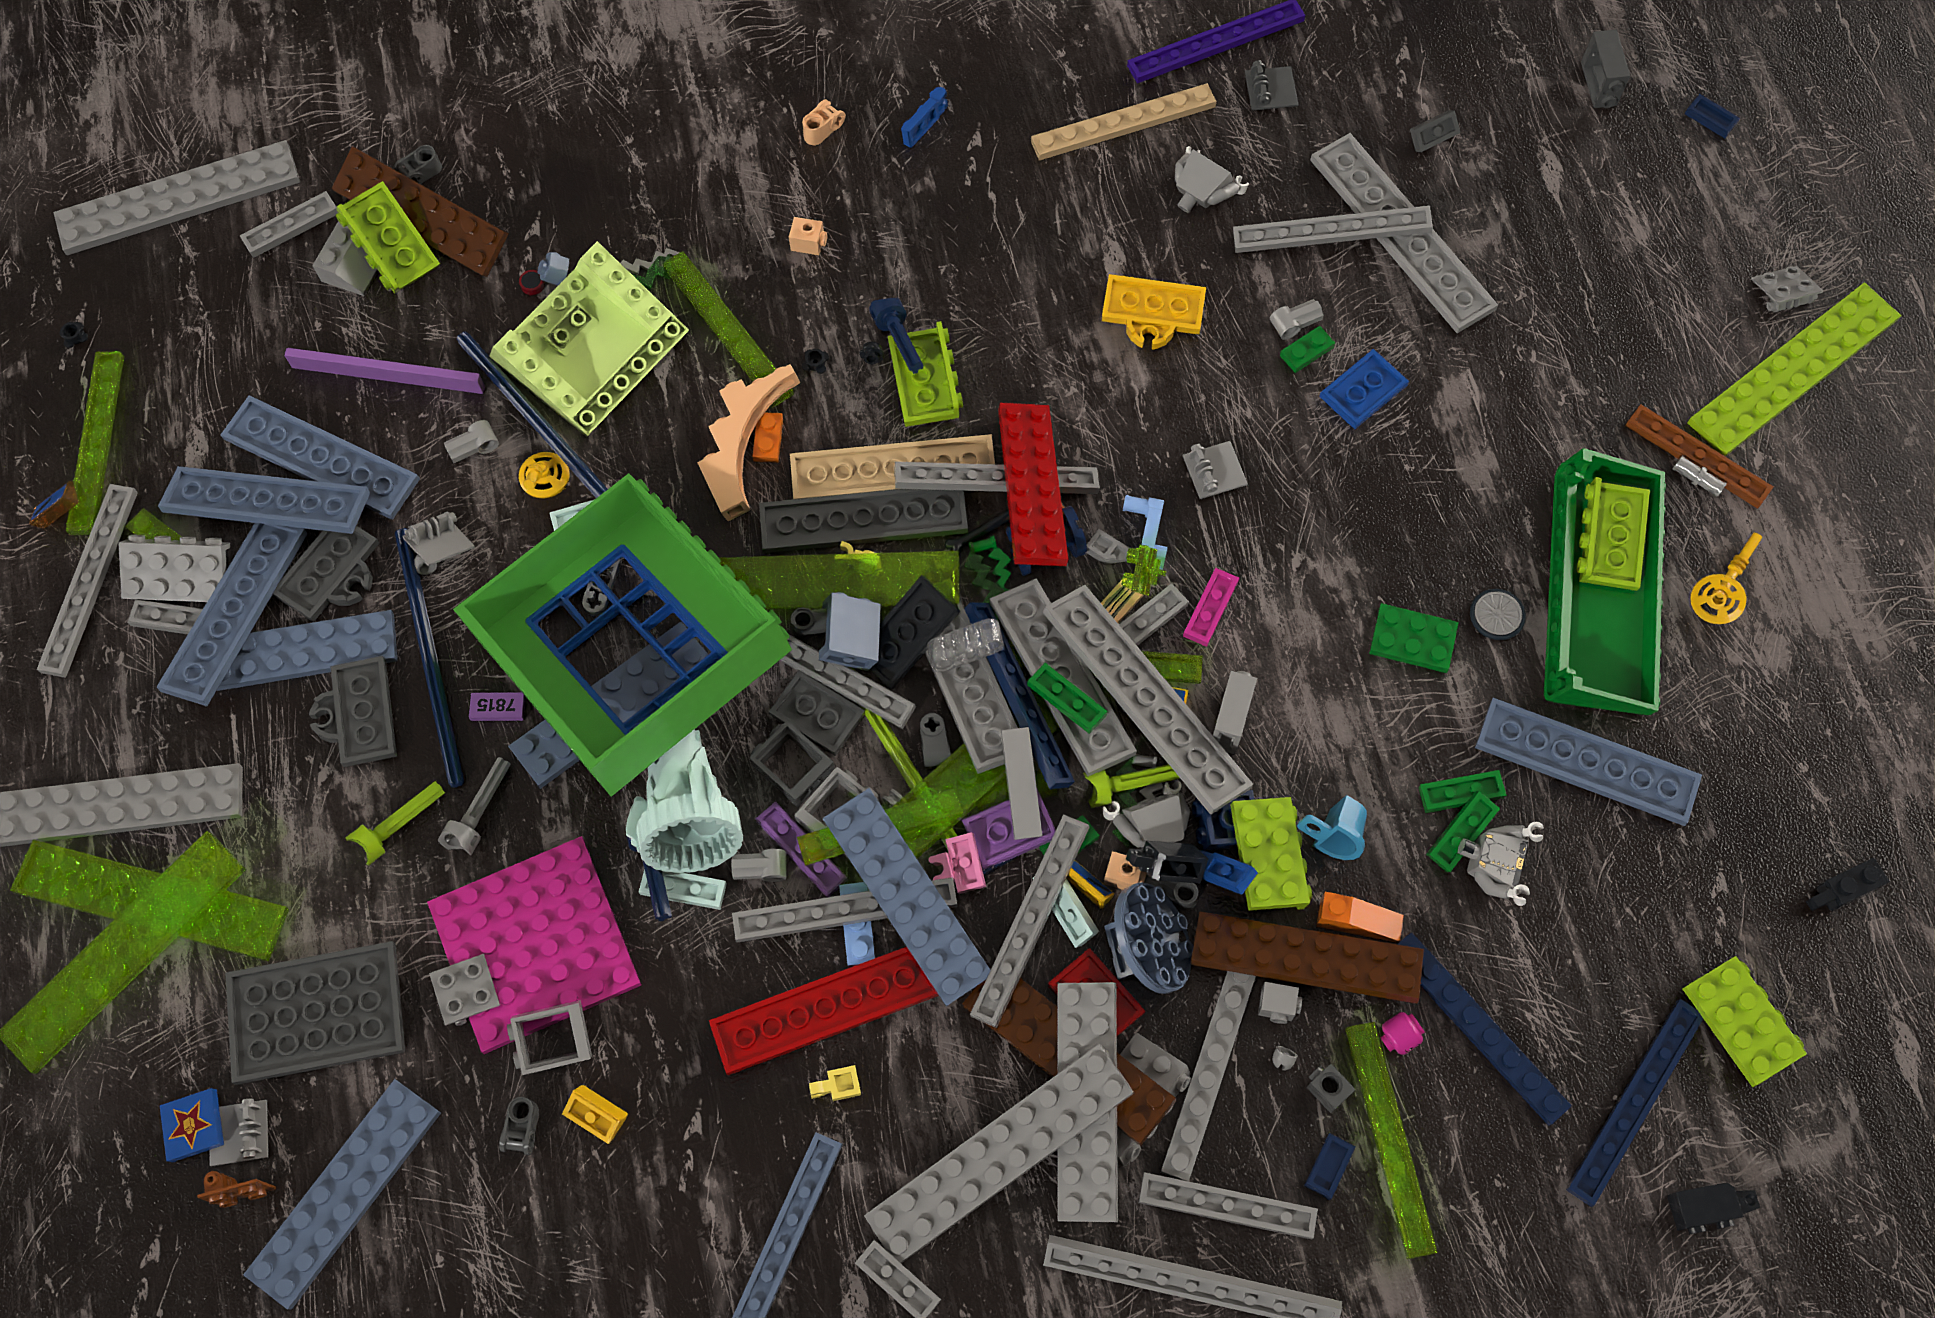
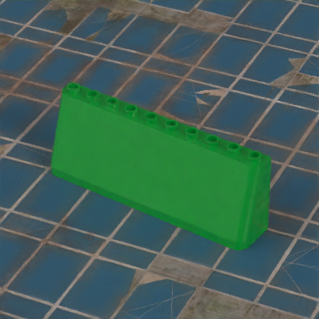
M1582 448L1558 467L1554 479L1544 697L1547 701L1641 715H1651L1658 711L1660 706L1659 682L1661 680L1660 657L1662 654L1660 648L1662 632L1661 609L1663 607L1662 585L1664 581L1662 564L1664 560L1663 538L1665 530L1663 528L1666 510L1664 506V493L1666 490L1664 471ZM1595 477L1602 478L1603 483L1650 490L1641 584L1637 591L1579 582L1580 573L1577 572V563L1579 557H1582L1583 548L1579 547L1581 534L1585 533L1582 515L1588 505V499H1585V489L1587 484H1590Z

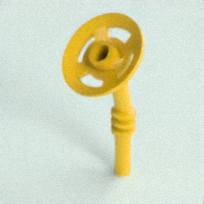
M540 452L530 456L519 470L521 487L527 494L536 498H549L557 495L566 487L570 477L569 467L557 454L552 452ZM543 457L552 458L550 461H535ZM557 465H561L562 467V476L560 480L557 479L559 474ZM552 467L554 468V474H553V476H552V473H551V470H550V468H552ZM550 483L552 485L551 488L545 490L535 489L537 484Z
M1753 533L1739 555H1735L1728 565L1726 575H1708L1695 584L1691 592V605L1701 619L1713 624H1726L1736 620L1743 613L1747 597L1743 586L1736 578L1738 575H1742L1746 566H1748V559L1762 540L1760 534ZM1710 582L1711 584L1705 588L1703 595H1699L1701 587ZM1733 585L1737 590L1731 591L1730 587ZM1714 587L1712 594L1707 595L1708 591ZM1730 598L1731 602L1727 606H1724L1726 604L1727 599ZM1736 600H1739L1738 607L1728 614L1727 611L1734 606ZM1707 602L1711 608L1718 610L1717 615L1708 613L1701 605Z

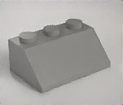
M338 221L312 266L321 282L365 296L379 271L377 268L372 269L365 259L367 254L364 249L356 247L350 237L352 232L348 226L343 227Z

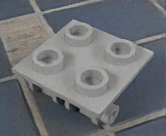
M1798 266L1767 272L1751 278L1770 297V301L1767 302L1768 311L1778 312L1786 308L1791 309L1793 306L1798 307L1810 304L1817 299L1819 293H1823V290Z
M1230 441L1207 448L1201 447L1200 444H1195L1191 447L1192 451L1190 453L1182 455L1199 499L1248 485Z
M444 512V514L436 516V519L431 517L430 523L428 520H424L418 524L411 525L408 530H405L406 535L402 536L427 566L475 548L470 540L454 524V522H457V518L453 512Z
M484 954L429 973L445 1026L454 1022L456 1026L465 1024L467 1022L466 1018L500 1006Z
M244 1099L241 1104L219 1107L224 1145L210 1150V1166L268 1158L267 1100L254 1101V1099Z

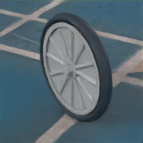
M1488 589L1481 592L1475 597L1470 607V617L1474 627L1479 633L1490 639L1506 640L1512 638L1522 630L1525 624L1526 613L1522 602L1514 594L1503 589Z

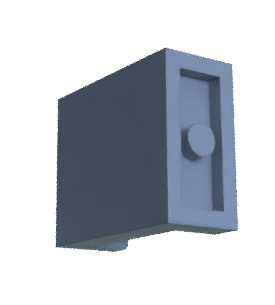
M832 592L822 604V608L827 609L826 641L825 645L819 650V660L868 671L878 662L881 604L871 602V600L866 598L858 599L849 597L845 593Z

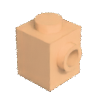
M794 217L789 234L791 251L819 255L821 246H825L827 241V232H824L823 222Z
M1112 851L1104 884L1124 890L1133 884L1144 883L1147 873L1140 871L1139 867L1132 866L1126 860L1127 855Z

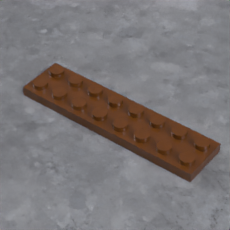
M353 146L351 147L331 188L333 191L352 200L383 181L426 244L477 273L488 277L508 236L507 232Z
M1199 912L1191 965L1418 1004L1424 949Z
M1020 978L998 1027L986 1025L1054 1077L1058 1074V1007ZM985 981L977 985L962 1003L963 1007L969 1012L972 1011ZM1117 1053V1068L1135 1092L1117 1106V1128L1141 1146L1176 1102V1097Z

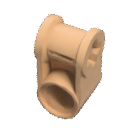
M828 100L821 101L815 109L803 118V135L806 143L810 145L822 143L831 133L841 127L845 120V113L832 107Z

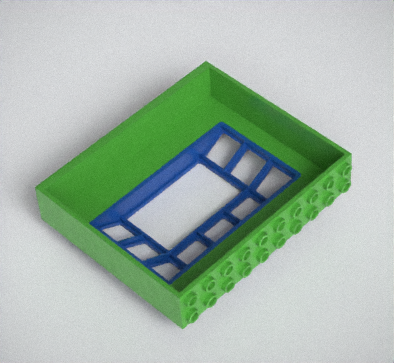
M629 473L453 609L475 638L611 797L792 650L787 641L790 636L779 625L782 622L773 610L767 612L764 609L766 605L756 594L752 597L749 594L751 591L745 582L741 579L736 581L734 579L736 576L726 564L721 566L718 556L711 549L707 552L703 541L697 535L692 537L689 527L682 520L678 523L674 512L668 506L663 508L660 498L654 492L650 495L646 484L641 479L636 481ZM625 558L643 579V582L624 597L618 599L602 580L600 574L619 559ZM594 582L613 605L588 624L569 599L587 584ZM652 590L665 605L641 623L627 608L647 591ZM559 606H563L582 630L557 648L538 626V623ZM671 613H674L688 629L663 647L649 631ZM618 614L624 616L680 677L624 723L566 659V655ZM697 637L711 653L686 672L672 655L692 638Z

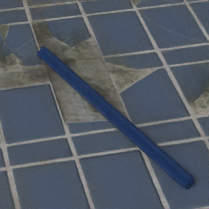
M465 331L458 335L457 341L589 491L596 498L608 489L471 335Z
M397 529L395 537L448 784L455 788L464 784V778L420 576L415 567V553L402 537L406 535L405 530L408 529Z

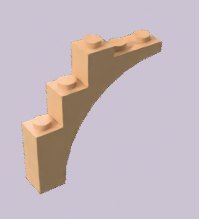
M791 364L777 368L774 373L764 378L754 380L747 387L741 379L737 382H731L725 388L719 390L731 415L719 418L714 424L708 426L720 451L708 454L697 463L720 512L727 521L750 511L744 493L742 477L744 454L748 440L765 411L782 394L800 383Z

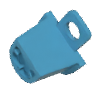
M1346 795L1330 809L1325 822L1313 815H1306L1298 822L1297 828L1316 839L1313 847L1324 854L1341 860H1354L1361 856L1365 848L1363 834L1367 810L1358 801ZM1307 824L1317 825L1321 830H1312Z

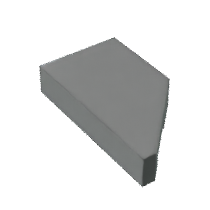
M1100 529L1096 531L1087 543L1086 553L1105 565L1136 560L1138 557L1136 551Z

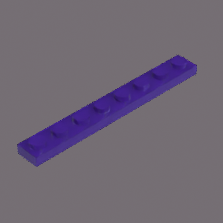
M1288 0L1128 60L1127 67L1138 84L1301 23L1305 20V14L1296 0Z

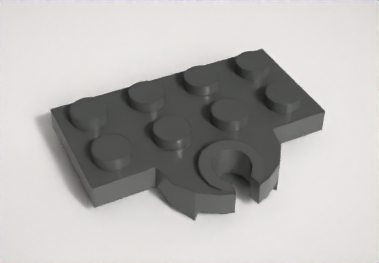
M358 526L355 527L353 534L322 531L280 580L272 595L312 622L318 618L330 602L338 606H350L358 603L363 598L358 592H351L350 588L355 583H362L364 589L370 591L373 577L364 561L380 543L375 537Z
M378 656L330 666L333 690L321 693L314 698L315 702L309 712V716L312 719H318L324 714H329L330 719L323 725L317 723L310 724L312 730L322 740L339 744L340 763L343 767L397 757L387 666L384 657Z

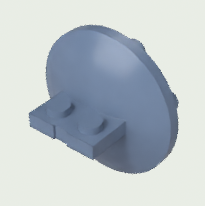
M1143 882L1128 886L1120 893L1117 899L1114 914L1115 922L1104 926L1109 947H1111L1113 954L1112 959L1117 979L1125 980L1136 976L1147 988L1161 994L1179 990L1184 986L1190 975L1194 947L1189 940L1187 919L1183 914H1179L1175 905L1164 894L1161 887H1155ZM1183 930L1186 941L1180 943L1179 931Z

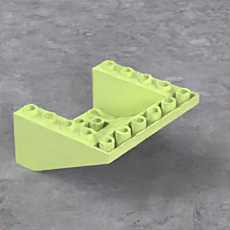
M597 241L580 258L576 268L514 331L510 329L493 346L489 357L508 375L587 437L677 344L689 329Z

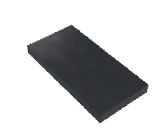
M921 575L880 623L878 662L870 670L892 690L960 612L925 576Z

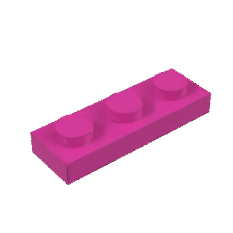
M1215 568L1184 631L1183 637L1203 646H1208L1238 584L1239 577Z

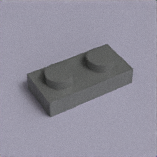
M1448 110L1410 129L1416 152H1423L1461 133L1455 110Z

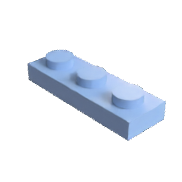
M864 882L839 885L840 895L868 891V887ZM871 921L843 925L848 968L875 959Z

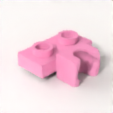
M972 832L945 839L948 853L945 852L929 857L928 861L935 866L943 865L944 869L933 880L953 877L957 892L960 894L986 887L975 837Z

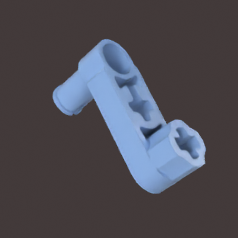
M1126 495L1123 511L1144 514L1147 518L1137 565L1148 567L1151 550H1155L1156 556L1153 568L1163 570L1167 547L1155 545L1164 500L1151 497L1149 499H1142Z

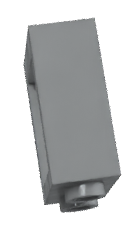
M1231 671L1213 732V737L1226 752L1236 754L1257 678L1252 677L1250 673L1245 671Z
M838 767L832 771L794 815L797 824L837 856L843 849L829 828L812 815L839 784L855 797L870 788L869 786L862 787L857 783L858 779L853 773L847 769L843 772ZM870 788V790L878 800V794L872 788Z
M581 1000L514 1015L510 1019L511 1023L507 1024L510 1041L515 1040L517 1049L516 1052H513L514 1064L516 1069L521 1068L522 1075L589 1060L592 1057ZM569 1012L577 1052L530 1063L522 1022Z

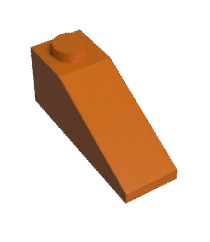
M1325 892L1320 900L1316 927L1399 943L1404 915L1351 896Z

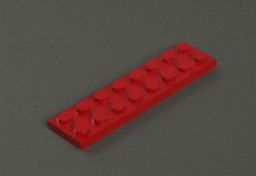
M1000 403L998 413L1014 564L1067 566L1068 552L1049 405Z
M904 947L711 1019L709 1023L726 1074L730 1075L939 995L908 948Z

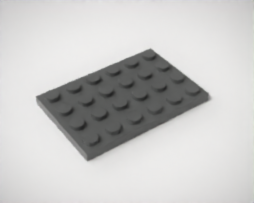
M393 941L225 973L232 1083L235 1085L405 1052L396 944Z

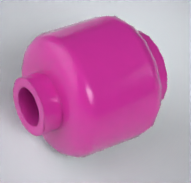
M1399 1012L1382 1024V1030L1385 1035L1380 1038L1390 1052L1395 1049L1399 1054L1405 1055L1423 1042L1422 1034L1425 1032L1412 1013L1407 1015L1405 1012Z

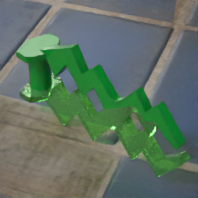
M994 536L977 542H969L970 553L964 568L978 572L972 585L989 590V594L983 601V603L989 604L990 598L1009 591L1004 586L1011 575L1010 571L1004 569L1011 562V559L996 545ZM992 548L993 551L988 557L999 560L992 573L1001 576L996 583L985 579L991 567L981 564L980 562L984 557L976 555V552Z

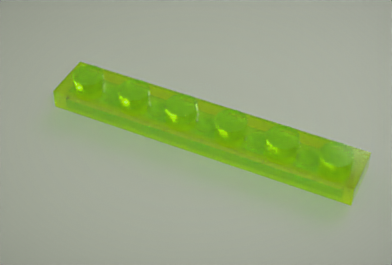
M955 788L884 810L901 836L963 817V811ZM829 828L797 837L805 866L845 853Z

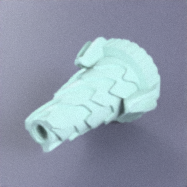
M695 729L648 767L647 800L640 796L636 797L627 819L626 836L631 838V844L637 848L641 859L648 866L663 872L692 873L707 870L708 868L720 865L734 856L742 846L743 834L739 811L734 803L722 797L720 788L717 786L716 777L712 775L705 747H702L700 731H695Z

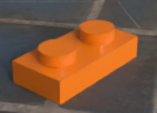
M765 412L757 422L752 456L753 461L779 463L783 426L782 413Z

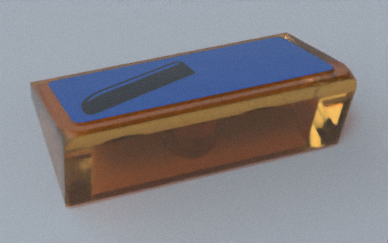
M73 481L67 482L38 504L33 511L29 524L44 529L78 504Z

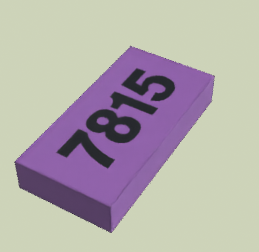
M522 692L471 693L469 719L471 721H524L526 696Z

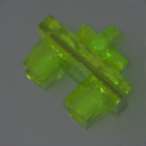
M1146 545L1128 549L1127 562L1136 564L1134 574L1124 573L1122 586L1131 589L1132 592L1149 596L1151 585L1157 584L1158 576L1166 577L1167 572L1159 569L1161 560L1156 559L1157 549Z

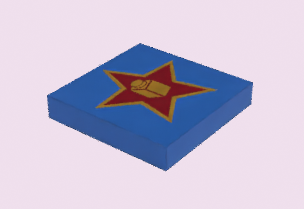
M210 1088L160 1105L167 1162H175L224 1145L217 1089Z

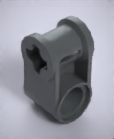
M422 145L395 162L393 169L422 184L434 175H437L442 169V164L432 146Z
M936 713L926 714L920 722L924 767L951 764L950 747L946 737L943 718ZM933 725L936 731L931 732L928 726Z
M517 1097L509 1103L504 1128L500 1137L499 1148L501 1152L514 1150L524 1152V1155H531L534 1148L535 1131L539 1116V1108L535 1102L525 1097ZM528 1104V1115L523 1119H519L518 1109L522 1105Z

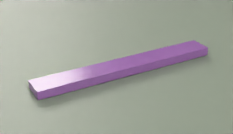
M286 348L284 355L291 367L295 369L483 394L485 390V385L479 373Z

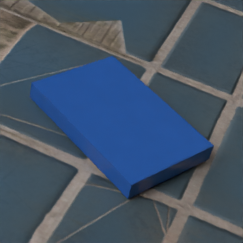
M1372 349L1320 392L1319 397L1350 426L1356 429L1408 386L1409 380L1377 351Z

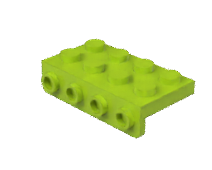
M383 181L344 205L339 204L337 206L338 213L335 215L343 227L348 226L352 232V235H350L352 241L357 248L362 247L367 254L365 256L366 261L372 269H378L382 275L379 279L387 290L391 288L395 294L440 266L437 258Z
M936 322V328L907 333L924 365L923 369L918 370L916 374H913L908 369L892 335L888 336L905 427L959 418V408H963L961 393H956L955 386H959L957 372L951 370L950 365L954 364L952 349L947 350L946 343H950L947 328L943 329L942 322Z
M1595 477L1590 484H1587L1585 499H1588V505L1582 515L1585 533L1581 534L1579 547L1583 548L1582 557H1579L1577 563V572L1580 573L1579 582L1635 591L1640 588L1650 490L1603 483L1602 478Z
M1291 797L1233 801L1230 806L1240 862L1254 867L1258 872L1245 890L1248 911L1286 907L1304 909L1310 904L1312 890L1306 882L1307 863L1301 855L1302 836L1300 832H1297V809L1295 806H1292Z
M1737 956L1683 988V991L1752 1087L1757 1086L1807 1054L1803 1049L1804 1045L1801 1039L1790 1031L1782 1013L1774 1009L1768 1000L1766 991L1755 983L1750 976L1749 968L1744 962L1739 961Z

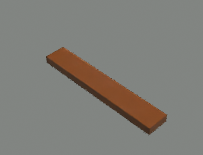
M1640 404L1625 425L1677 459L1684 456V458L1700 468L1704 466L1708 469V473L1727 483L1724 487L1725 489L1757 509L1774 487Z

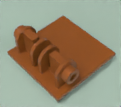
M211 1171L204 1177L205 1193L199 1194L197 1197L208 1201L209 1204H217L220 1208H225L238 1204V1200L248 1197L249 1200L263 1198L267 1196V1191L275 1190L276 1186L258 1179L238 1184L235 1178Z

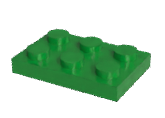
M1381 603L1369 654L1447 673L1450 667L1459 622Z

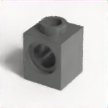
M1332 1064L1326 1069L1322 1066L1318 1067L1309 1076L1312 1082L1307 1086V1089L1330 1113L1356 1090ZM1322 1081H1332L1335 1084L1336 1091L1334 1093L1326 1092L1322 1087Z

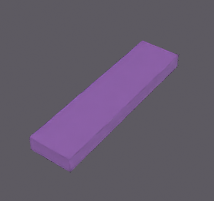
M776 801L755 819L827 898L840 888L839 885H843L848 881L845 874Z

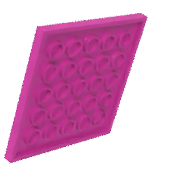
M582 836L427 902L450 966L481 954L485 955L500 1006L469 1017L483 1054L513 1042L509 1039L507 1024L511 1023L510 1019L514 1015L581 1000L584 1011L641 986L634 964ZM569 1012L522 1022L524 1035L527 1036L570 1017Z

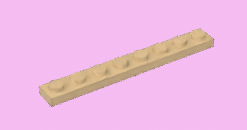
M1207 83L1031 136V143L1038 159L1043 160L1215 108L1216 100Z

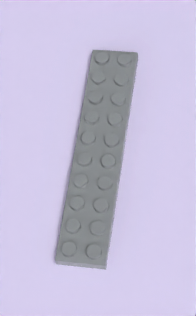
M1351 133L1311 155V162L1355 213L1414 207ZM1432 229V232L1377 238L1456 333L1496 311L1498 307L1496 301L1434 229Z
M287 140L53 213L62 249L66 255H70L300 183L290 146Z
M1086 585L1045 606L1043 614L1210 814H1213L1251 789L1253 783Z
M237 763L0 792V847L242 817L243 767Z
M1098 1044L865 1214L864 1217L885 1250L897 1261L903 1263L1135 1092L1102 1045Z

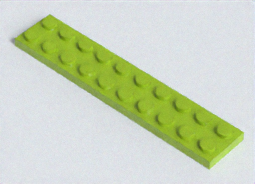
M1864 282L1693 415L1687 423L1717 452L1727 456L1898 321L1902 315Z

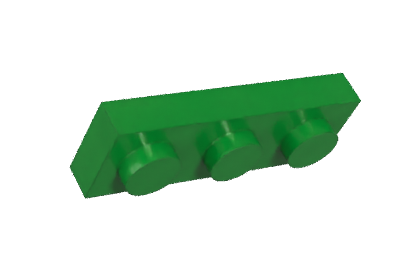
M1046 663L1028 680L1027 686L1089 734L1107 716L1108 711Z
M1499 770L1420 784L1418 787L1425 813L1462 807L1468 802L1475 791H1480L1491 801L1504 799L1507 796Z
M1475 791L1426 855L1446 872H1451L1463 857V855L1458 854L1460 842L1463 839L1475 842L1500 808L1483 793Z

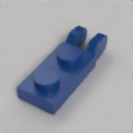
M937 87L934 91H931L929 93L930 98L919 106L917 112L909 120L905 121L901 128L904 145L913 147L947 109L948 101L945 99L947 92L944 87Z
M1201 851L1209 858L1202 880L1242 895L1258 874L1255 868L1248 864L1215 852L1212 854L1207 851Z

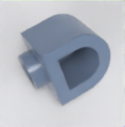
M555 252L547 253L546 259L541 260L537 272L540 274V279L558 286L567 276L569 259Z

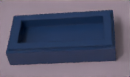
M1701 94L1697 96L1685 112V115L1723 138L1729 135L1740 120L1739 117Z
M1329 1133L1304 1186L1331 1200L1356 1146Z

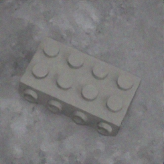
M129 535V539L119 542L122 599L208 602L226 572V550L230 548V543L222 542V538H206L205 541H196V537H180L179 541L171 540V536H155L153 540L145 539V535Z
M1137 1032L1120 1054L1174 1097L1177 1096L1179 1091L1183 1092L1190 1083L1191 1073L1185 1063ZM1157 1126L1154 1128V1130L1147 1138L1152 1137V1135L1155 1133L1157 1129ZM1117 1128V1158L1122 1165L1126 1166L1129 1161L1133 1162L1138 1157L1141 1147Z

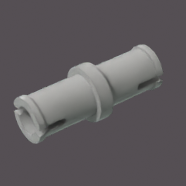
M1681 456L1672 468L1674 471L1676 470L1692 480L1691 484L1695 486L1697 484L1716 497L1727 484L1708 473V469L1704 466L1700 468L1684 458V456Z

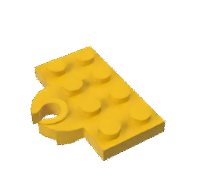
M1109 274L1102 321L1125 324L1128 337L1141 348H1143L1145 340L1143 335L1147 333L1153 334L1155 338L1152 340V349H1158L1165 346L1172 339L1175 331L1200 334L1206 287Z

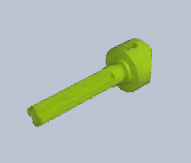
M1169 764L1112 776L1111 778L1106 775L1105 770L1090 776L1083 772L1085 778L1093 784V793L1089 801L1091 808L1112 804V792H1120L1180 778Z
M434 781L377 825L373 831L370 828L367 829L362 824L354 832L346 836L345 839L356 842L363 847L367 855L366 864L370 866L376 859L386 853L382 847V841L393 835L444 795L445 792Z

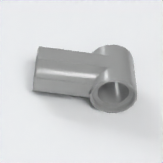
M1312 299L1291 309L1288 306L1277 309L1271 314L1270 321L1281 339L1286 340L1295 336L1302 328L1321 321L1324 315L1319 302Z
M479 420L469 426L468 432L444 442V445L453 463H456L478 452L481 454L490 453L498 447L499 442L489 422Z
M767 849L757 854H735L732 856L733 879L762 878V880L768 882L786 880V851L782 849Z

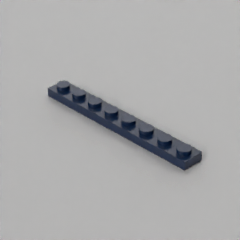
M970 602L964 610L1020 728L1029 727L1033 757L1044 776L1045 782L1049 789L1069 788L1075 782L1030 687L1027 686L1023 672L990 604Z
M1412 932L1397 944L1424 949L1420 986L1548 1126L1552 1125L1572 1107Z
M1679 999L1675 1003L1566 1188L1569 1193L1590 1207L1596 1204L1703 1020L1698 1010L1685 1001Z

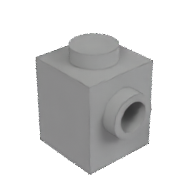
M1264 982L1261 988L1258 1015L1270 1017V1021L1274 1023L1286 1024L1287 1021H1292L1295 1014H1300L1302 997H1298L1299 988Z

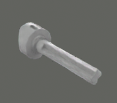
M498 757L461 821L450 820L447 822L438 838V842L446 849H464L469 855L473 854L481 840V836L474 829L511 764L508 761Z

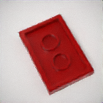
M1090 948L1047 983V986L1057 997L1058 983H1116L1117 1037L1145 1013L1141 1005Z

